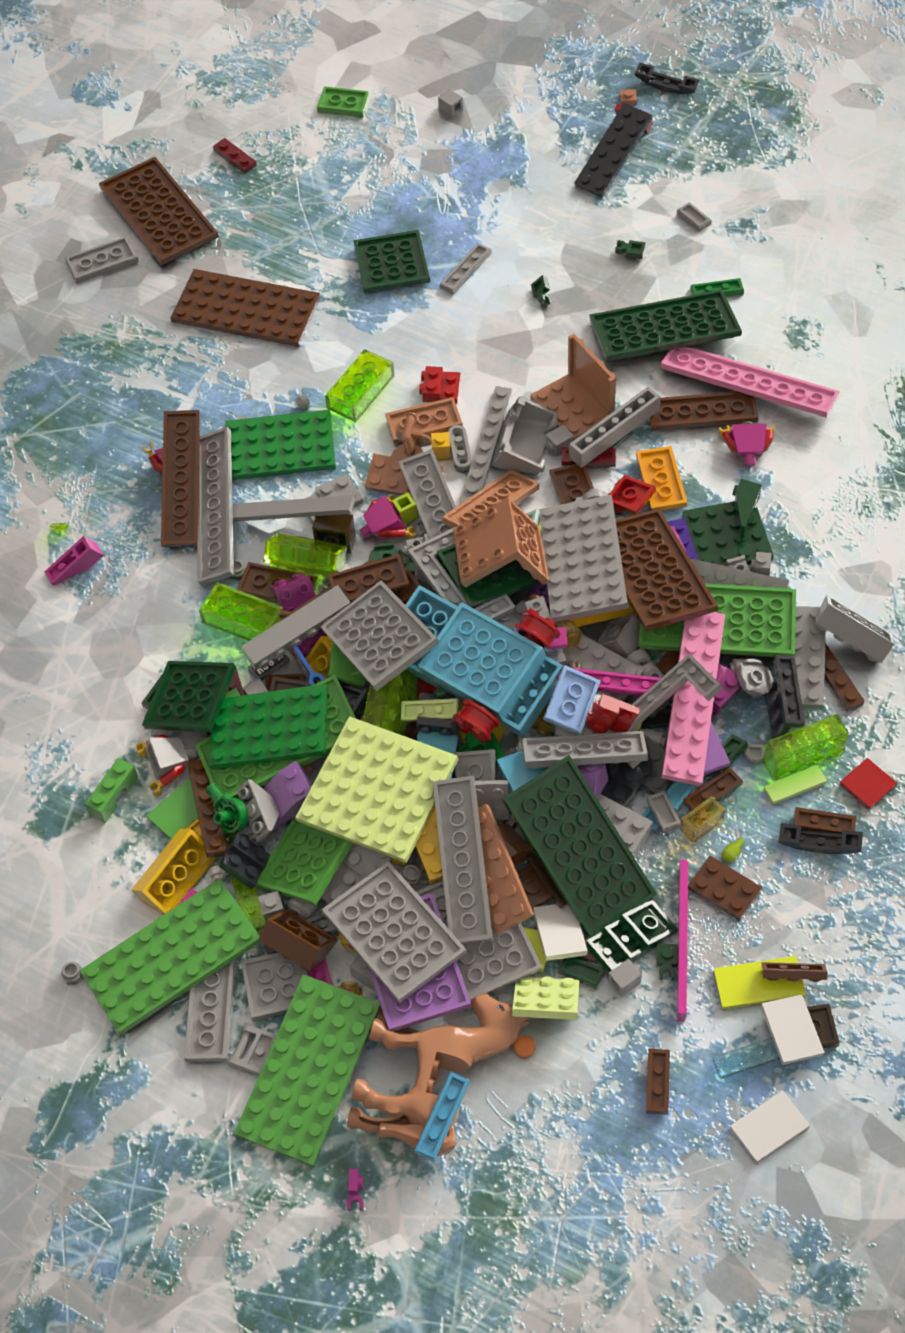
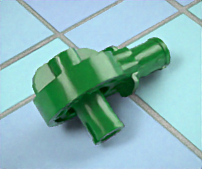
M215 783L207 787L205 792L214 802L215 814L213 815V820L216 824H220L221 828L227 833L240 832L249 825L248 811L242 800L233 798L229 793L223 794Z

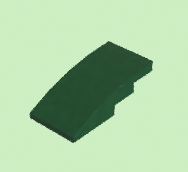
M652 899L622 914L620 920L604 927L601 933L586 940L585 944L587 949L609 974L610 971L627 959L632 963L656 948L657 943L661 944L675 934L678 928Z

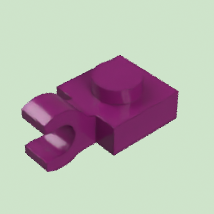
M349 1169V1197L346 1203L348 1211H351V1205L355 1202L359 1203L360 1211L364 1209L363 1200L359 1197V1190L364 1188V1177H360L359 1169Z

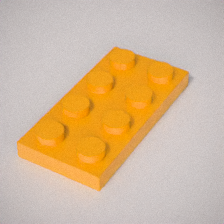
M672 446L636 451V458L643 482L656 488V492L648 501L650 510L660 509L664 511L687 507V499Z

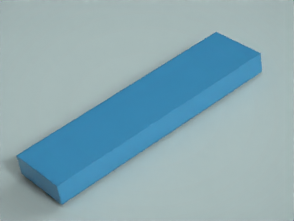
M449 1073L414 1150L415 1154L435 1162L470 1084V1080L455 1073Z

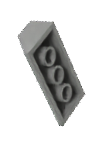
M826 595L815 617L816 626L824 632L828 630L833 633V637L838 641L848 642L853 650L857 652L861 650L866 653V657L871 661L876 662L877 660L882 663L895 645L892 634Z

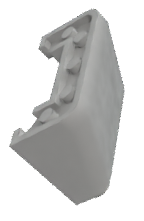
M519 396L505 416L491 466L498 469H512L532 474L543 472L546 467L545 458L542 457L546 443V434L556 429L558 413Z

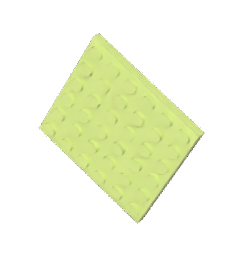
M349 716L295 818L300 823L407 863L435 807L433 781L449 779L459 760L458 756Z

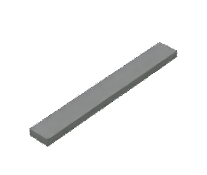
M353 495L237 503L232 504L233 522L351 514L356 499Z

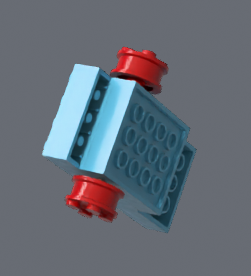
M419 585L406 603V606L434 634L440 643L405 670L437 689L442 687L446 694L459 699L463 707L458 714L454 713V722L459 725L458 728L466 734L470 732L475 735L474 738L479 742L490 741L491 732L500 725L524 738L550 700L563 665L547 657L545 652H550V645L553 640L558 639L561 635L555 627L556 623L550 618L546 617L544 619L539 616L538 612L530 608L528 611L525 610L523 612V619L519 624L514 625V631L462 602L459 606H456Z

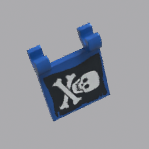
M297 645L293 646L298 666L310 686L317 684V681H323V675L313 672Z

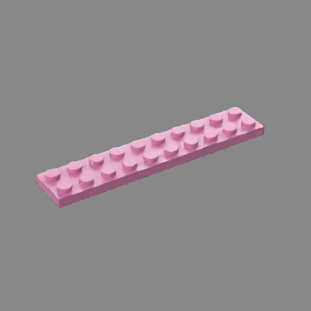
M688 346L670 349L661 362V369L825 418L828 417L840 393L838 390Z
M713 612L684 621L678 663L690 653L715 679L717 678L725 614ZM689 681L673 694L661 778L701 786L714 697L708 702Z

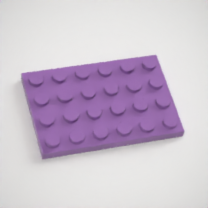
M433 893L420 896L442 921ZM457 961L401 1003L394 998L369 968L385 1021L390 1031L394 1032L472 1007Z

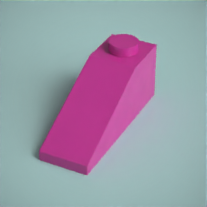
M83 536L44 572L50 583L56 585L91 568L104 555L96 542Z

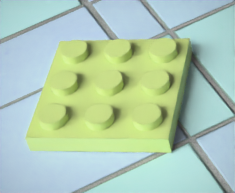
M531 976L520 979L515 983L512 1016L577 1020L579 980L572 978L554 979L552 977L536 978Z

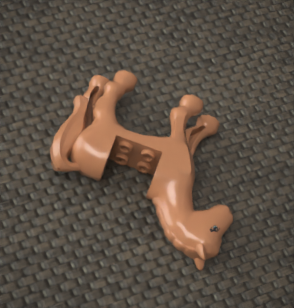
M479 994L472 999L471 1006L480 1021V1027L463 1028L453 1025H442L423 1031L406 1027L393 1032L388 1029L381 1008L378 1019H374L370 1040L382 1042L386 1049L389 1050L405 1047L416 1049L418 1055L416 1082L413 1088L406 1094L386 1096L370 1088L365 1080L357 1079L353 1088L352 1100L363 1102L365 1108L380 1110L391 1118L379 1119L366 1116L360 1108L351 1107L347 1127L361 1129L366 1133H376L378 1139L394 1137L415 1149L439 1095L433 1094L434 1080L437 1081L440 1068L455 1072H465L470 1069L472 1063L505 1052L517 1041L521 1028L529 1024V1020H527L529 1017L512 1016V1004L499 1002L487 994ZM459 1108L437 1156L447 1155L456 1147L454 1125L459 1114Z

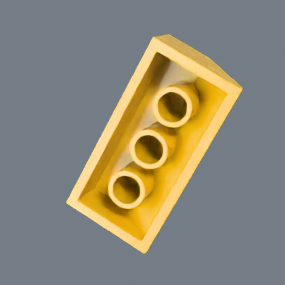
M179 829L131 891L144 904L164 915L179 905L190 888H193L216 857H206L203 840L192 829Z

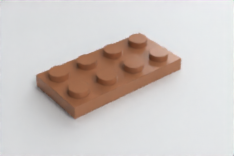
M453 397L385 413L394 444L403 442L396 437V430L404 429L408 412H413L417 416L416 420H414L412 431L431 436V433L448 432L454 425L463 426Z

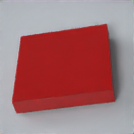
M866 758L842 779L839 785L868 810H871L897 786V782L870 759Z

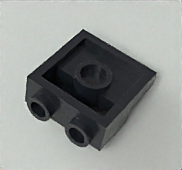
M626 762L617 764L605 763L608 781L601 795L625 807L642 785L644 774L638 766L633 769L625 764Z
M237 832L228 841L219 867L252 890L257 884L261 871L266 868L270 854L266 852L263 846L251 842L246 834Z

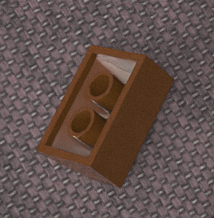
M288 909L268 918L259 938V941L264 943L267 948L279 952L285 959L292 960L299 964L300 968L309 971L320 966L338 940Z

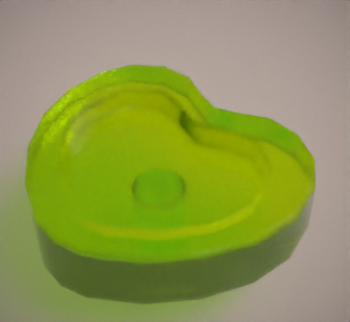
M53 523L49 527L51 530H57L58 534H60L61 530L69 528V523Z

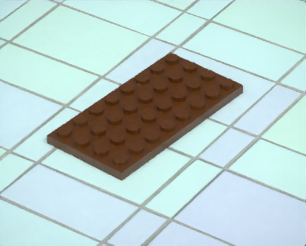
M156 157L148 159L99 183L103 193L161 265L219 238L215 228Z
M193 269L170 318L171 322L299 347L321 297L319 292Z
M660 509L616 520L627 600L645 631L718 611L716 601Z

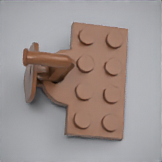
M408 412L404 429L396 430V437L403 441V444L393 451L391 457L373 453L365 482V489L400 496L409 493L411 496L398 461L422 453L424 451L420 447L432 444L430 436L412 431L414 420L417 418L415 413Z

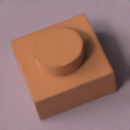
M636 89L620 90L621 105L624 103L637 105Z

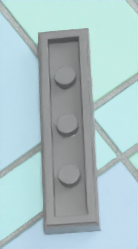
M477 243L439 284L440 289L454 295L491 255L492 249Z

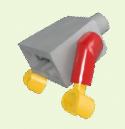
M163 734L149 738L146 744L143 742L136 744L139 757L148 755L156 780L160 779L159 782L153 781L149 785L151 790L158 787L153 791L155 796L162 794V786L166 787L185 771L188 760L195 759L196 757L194 748L184 749L181 739L171 738Z

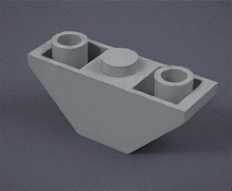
M248 779L236 791L240 800L243 801L247 808L248 820L257 842H260L273 830L280 813L274 798L251 779Z

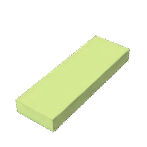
M460 700L402 701L401 721L415 722L417 716L454 720V713L458 714L460 711Z
M815 765L765 785L763 790L771 804L775 805L825 785L827 780L819 766Z

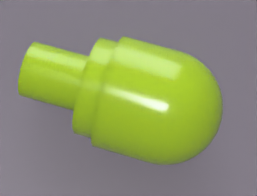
M739 837L735 842L727 844L721 853L723 861L733 863L741 855V847L745 843L742 838Z

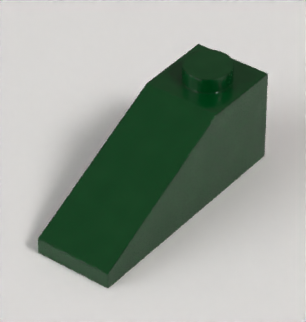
M744 479L740 480L739 485L734 486L732 493L735 496L734 506L740 537L743 538L762 491V484Z

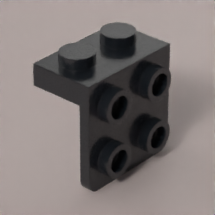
M422 692L419 694L418 700H436L432 693ZM446 695L447 699H450V698H452V697H453L454 699H457V698L454 697V696ZM417 716L415 731L420 730L422 733L434 731L439 732L441 735L449 736L455 734L457 723L454 720Z

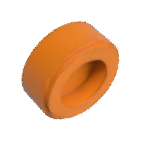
M529 1036L518 1037L514 1043L515 1054L523 1059L530 1058L535 1053L534 1040Z

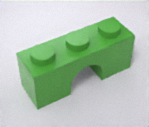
M117 758L85 803L90 816L104 823L108 821L116 809L115 801L121 790L128 792L138 778L134 765Z

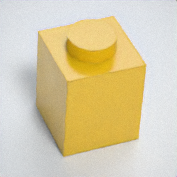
M449 432L431 433L432 450L436 459L451 460Z

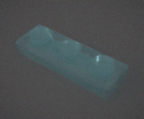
M769 1038L713 1056L712 1060L720 1079L778 1061L780 1058L773 1039Z

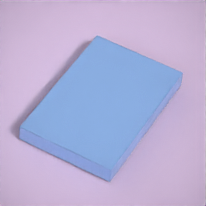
M564 665L543 720L580 735L600 680Z

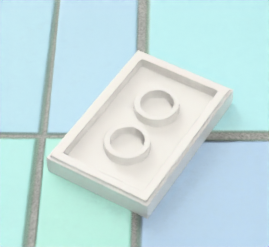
M557 904L533 907L534 919L546 961L587 955L580 923L568 905L562 909Z
M802 995L762 1003L761 1009L782 1065L824 1055V1050Z
M782 1090L730 1125V1130L757 1164L809 1129L810 1125Z

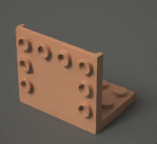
M572 334L568 336V374L532 393L530 397L534 403L558 413L556 428L564 425L574 435L575 440L615 411L617 379L615 374L610 372L602 361L598 360L594 352L585 346L583 340Z
M509 497L453 529L460 580L465 588L515 559L524 570H528L535 580L538 579L543 585L550 581L540 527Z

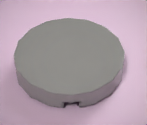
M747 659L739 665L737 670L739 684L745 692L752 696H764L773 686L772 674L768 667L765 668L762 665L763 663L760 660Z

